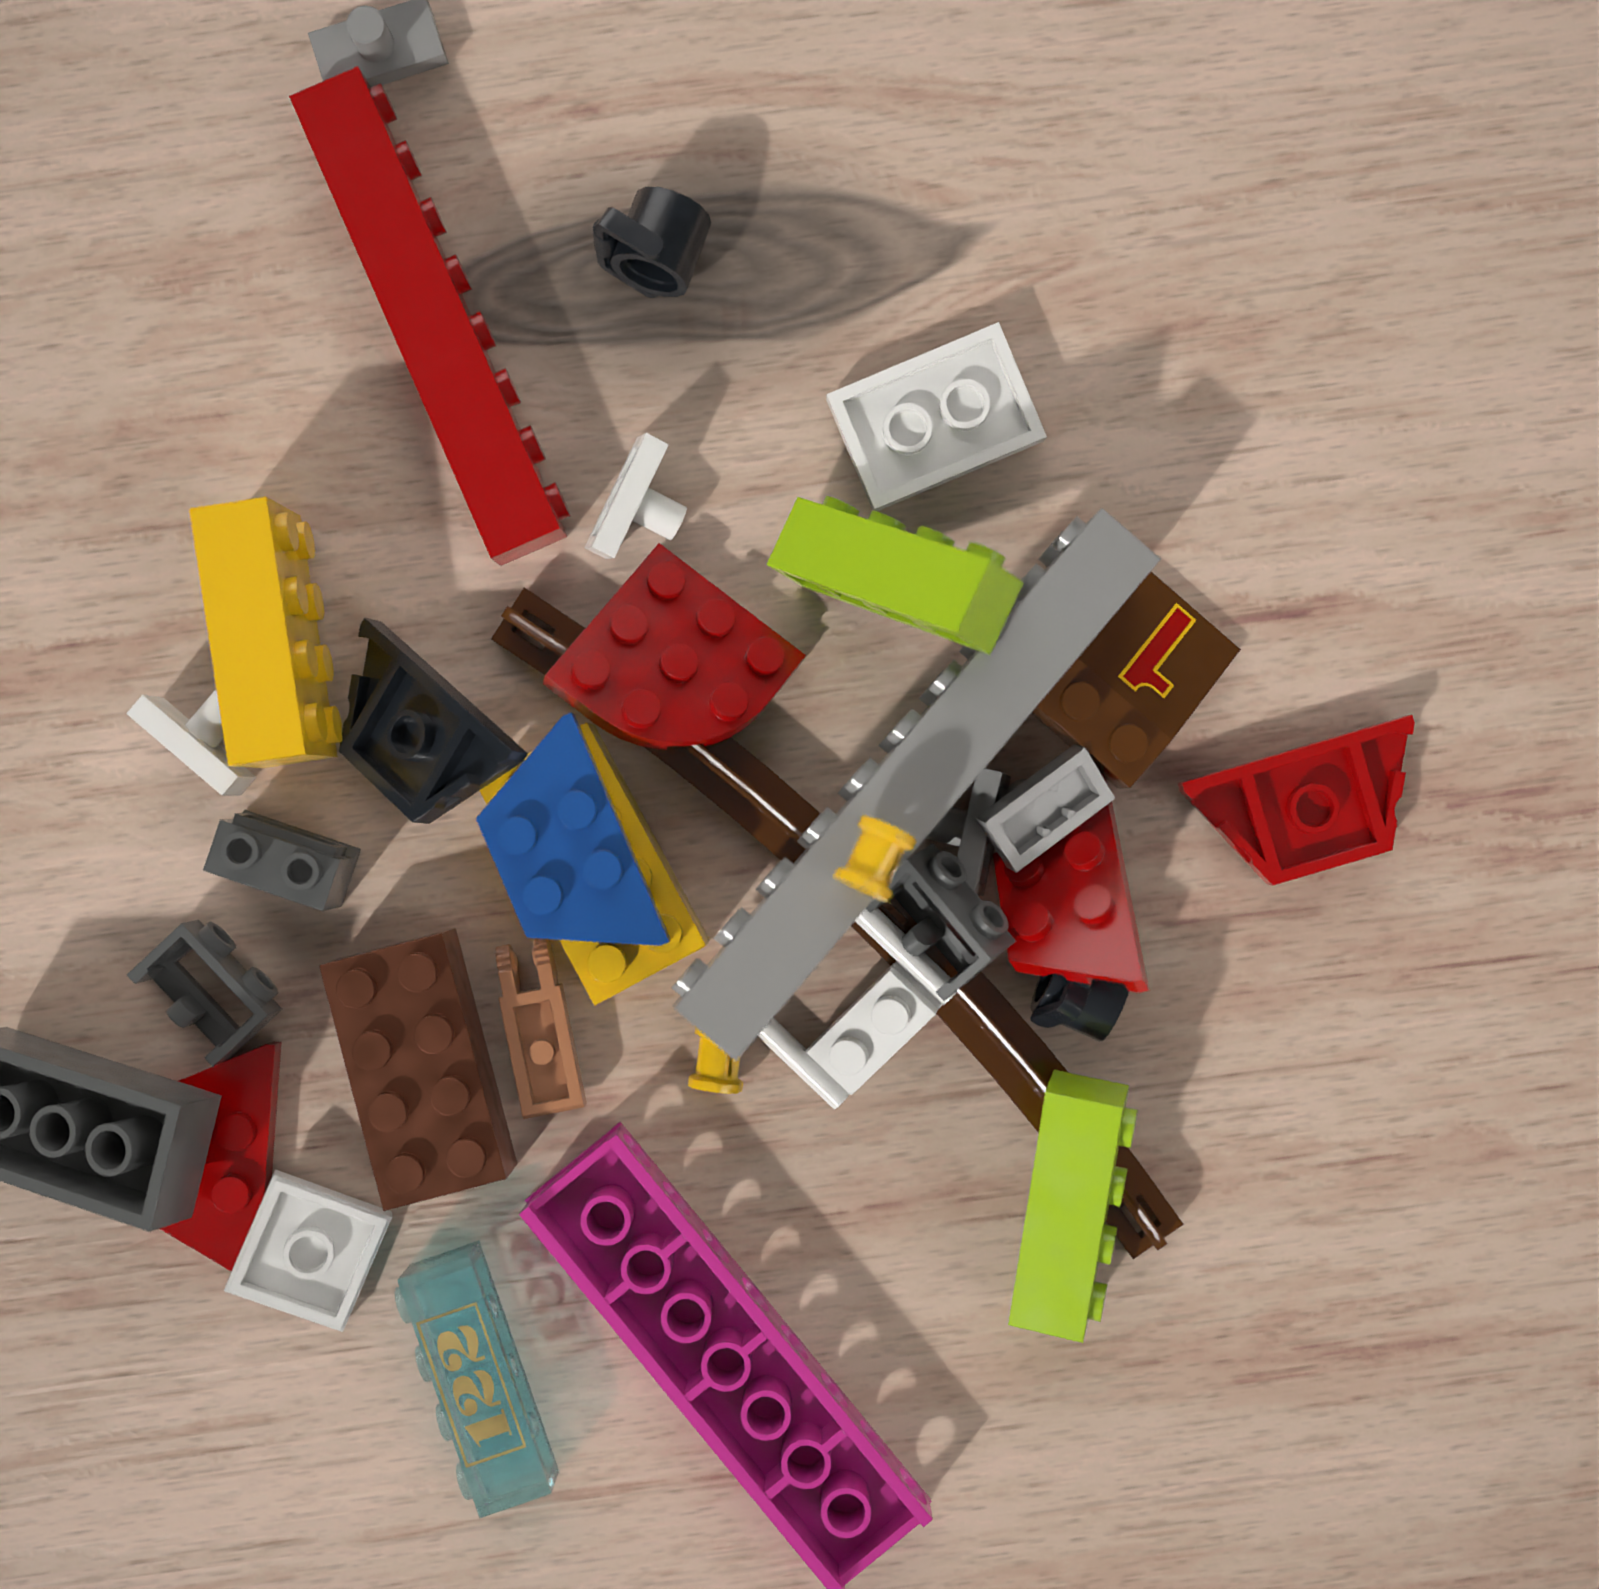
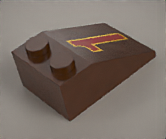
M1151 571L1031 713L1069 747L1076 744L1086 748L1100 773L1116 788H1131L1174 739L1241 649Z

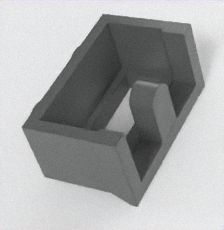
M244 810L242 813H235L233 819H220L203 871L321 911L342 907L361 849Z
M933 843L907 859L894 874L888 888L893 892L890 899L895 897L917 923L902 937L901 941L904 949L913 956H920L935 945L958 972V974L936 991L939 997L945 1001L975 978L1016 940L1007 931L1009 924L1004 912L993 902L982 901L965 881L967 877L966 870L961 861L949 852L939 851ZM874 898L866 909L870 913L886 902Z
M200 920L181 923L136 965L127 976L134 984L152 979L174 1002L166 1010L169 1018L181 1028L195 1024L215 1045V1048L204 1057L214 1067L233 1058L282 1008L273 999L278 994V989L271 979L255 967H251L246 971L231 955V952L236 948L232 938L213 922H208L204 926ZM193 949L254 1014L241 1027L179 962L190 950Z

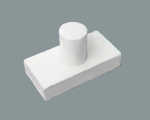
M648 433L636 438L584 547L585 549L605 559L615 558L632 521L669 540L673 539L684 519L687 507L649 488L669 444Z
M216 689L190 720L165 698L143 694L126 713L222 796H241L255 780L256 776L247 768L228 766L226 750L219 745L224 736Z

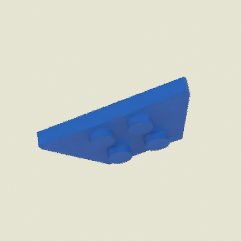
M568 713L562 716L476 817V821L526 938L656 946L666 944L671 941V938L574 713Z

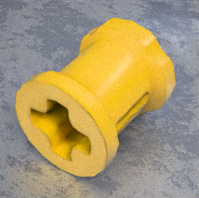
M862 815L857 824L862 832L846 866L837 868L833 878L865 895L883 902H889L893 894L888 888L904 852L913 850L917 840L908 833L886 822Z
M695 1027L694 1033L700 1037L696 1073L689 1076L688 1086L701 1091L722 1094H738L742 1092L743 1081L738 1078L740 1058L735 1061Z

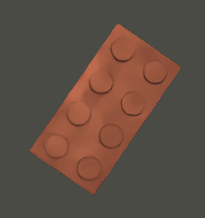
M456 928L339 958L319 965L383 1211L507 1179L518 1163Z

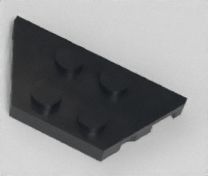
M369 618L363 619L360 624L358 637L369 639L363 676L351 675L348 693L349 713L343 722L342 742H340L339 752L411 822L430 824L522 763L528 753L384 623Z

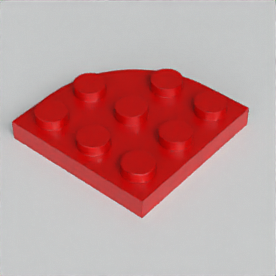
M658 543L546 673L543 685L591 722L624 741L661 750H667L668 746H691L698 744L709 746L732 737L751 724L774 699L800 666L806 655Z

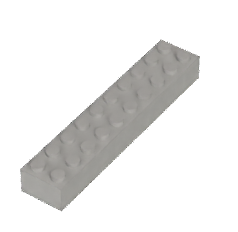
M1103 508L1087 523L1076 516L1067 528L1057 536L1038 559L1047 568L1043 570L1038 564H1035L1025 577L1021 579L1023 582L1022 588L991 655L966 646L961 648L959 652L968 659L964 665L961 666L953 660L920 696L919 699L928 706L923 713L919 715L915 710L911 709L879 744V747L888 754L879 764L869 758L864 765H861L838 792L846 800V803L836 814L827 807L797 840L805 848V851L794 863H791L784 857L755 889L764 899L751 914L743 908L738 909L713 938L723 947L707 965L699 958H696L671 987L680 995L672 1005L674 1009L735 1061L740 1058L874 899L833 878L837 868L846 866L862 832L857 825L861 816L866 815L886 822L908 833L917 840L913 850L904 852L895 871L896 873L1161 560L1160 557Z

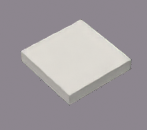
M275 1169L224 1291L343 1332L392 1219V1211H383L381 1207Z

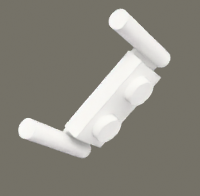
M878 908L870 913L865 909L855 922L882 946L896 962L807 1049L774 1018L758 1035L778 1057L834 1110L849 1095L854 1094L936 1015L942 1005L946 1004L956 994L954 993L945 1001L939 997L936 991L951 978L925 953H922L920 956L909 954L904 949L901 941L905 934Z

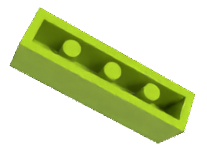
M826 496L823 504L797 497L769 557L767 566L801 587L991 655L1023 585L1021 580L1002 567L1006 559L1002 554L975 542H969L966 550L953 547L954 540L925 526H919L916 534L906 532V526L903 523L878 511H871L868 519L858 516L860 513L858 509L834 497Z
M1054 1070L1045 1091L1008 1322L1009 1326L1083 1343L1088 1321L1101 1322L1108 1284L1096 1282L1099 1263L1111 1265L1117 1234L1116 1226L1106 1224L1109 1205L1121 1207L1127 1176L1126 1168L1116 1166L1119 1146L1131 1148L1138 1112L1136 1109L1126 1107L1129 1085Z

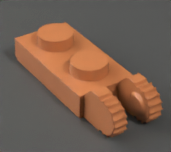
M536 938L533 941V960L537 967L541 987L521 992L518 959L512 946L506 944L495 948L502 990L499 1003L523 1119L582 1108L587 1104L563 983L558 984L557 967L549 939Z

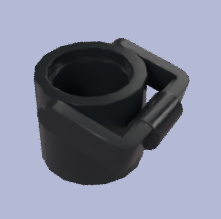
M662 187L641 188L635 194L628 216L613 207H608L601 218L594 223L593 239L597 262L606 272L646 297L682 296L689 287L712 223L710 216L697 202L674 190Z
M1059 974L1040 976L1031 1001L1032 1015L1030 1020L1044 1028L1063 1025L1099 1042L1104 1041L1116 1024L1130 991H1128L1124 984L1093 979L1092 984L1068 981Z

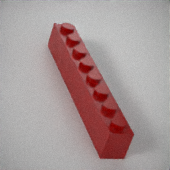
M356 66L290 95L289 98L490 558L502 566L567 538L568 536L561 521L571 517L569 509L556 482L546 486L536 465L546 460L542 447L531 425L521 429L511 407L521 403L520 397L507 369L504 368L496 372L487 350L496 347L495 340L482 312L479 311L471 315L462 294L472 290L457 255L454 254L446 258L437 237L447 233V230L432 198L429 197L421 201L412 180L422 177V173L407 141L404 140L396 144L388 123L398 119L383 85L379 83L371 87L359 66Z

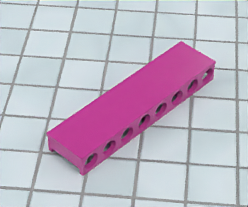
M621 1121L525 1199L526 1205L519 1213V1216L826 1589H845V1585L917 1525L921 1524L922 1527H925L933 1520L930 1506L931 1498Z

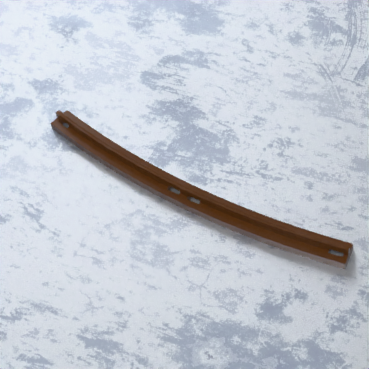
M524 587L512 607L507 606L501 617L504 619L491 640L546 675L583 632L585 627ZM528 612L556 630L552 635L525 618ZM517 628L545 646L543 650L516 634ZM732 737L709 746H704V744L668 746L667 750L644 747L726 812L781 861L786 857L791 863H794L805 851V848L797 840L819 816L820 812ZM893 897L889 903L907 919L903 925L883 905L878 907V909L906 934L917 923L898 900ZM856 922L851 925L890 966L896 962ZM935 945L924 952L950 978L958 974L956 969ZM980 972L975 978L959 989L946 1004L942 1005L936 1014L994 1078L1039 1133L1045 1091L1054 1070L1068 1071L999 990ZM1119 1146L1116 1166L1127 1169L1121 1207L1126 1206L1142 1230L1137 1233L1120 1209L1121 1207L1109 1205L1106 1222L1108 1225L1117 1227V1238L1132 1259H1135L1152 1246L1158 1251L1168 1243L1164 1238L1184 1224L1130 1149ZM1140 1194L1157 1217V1220L1154 1222L1151 1221L1136 1200V1197Z

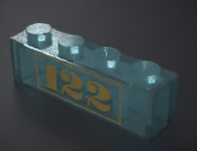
M478 1240L410 1264L397 1279L399 1287L395 1288L396 1306L403 1322L406 1324L412 1322L419 1345L415 1348L416 1363L423 1380L426 1383L432 1381L440 1403L436 1405L437 1424L444 1440H453L460 1460L456 1465V1475L463 1497L466 1500L473 1499L479 1518H483L551 1494L559 1469L480 1241Z

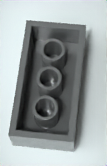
M2 1027L0 1028V1181L148 1232L186 1220L193 1215L222 1095L22 1031Z

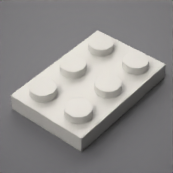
M999 322L826 394L829 408L873 511L882 510L1044 442L1047 438Z

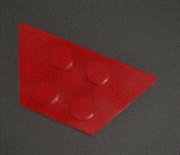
M1413 715L1401 716L1178 783V787L1183 796L1267 885L1274 886L1393 850L1398 822L1395 816V807L1402 797L1406 772H1402L1407 738L1408 735H1413L1415 722Z
M1112 801L1017 873L1006 867L997 851L993 854L1000 907L1008 920L1009 927L1007 931L1016 940L1007 948L1008 960L1016 972L1039 976L1059 974L1068 981L1092 984L1093 979L1122 983L1131 992L1142 993L1149 991Z
M272 1041L214 1067H209L178 1080V1082L222 1095L193 1215L191 1218L160 1228V1230L229 1271L233 1269L272 1178L282 1042Z

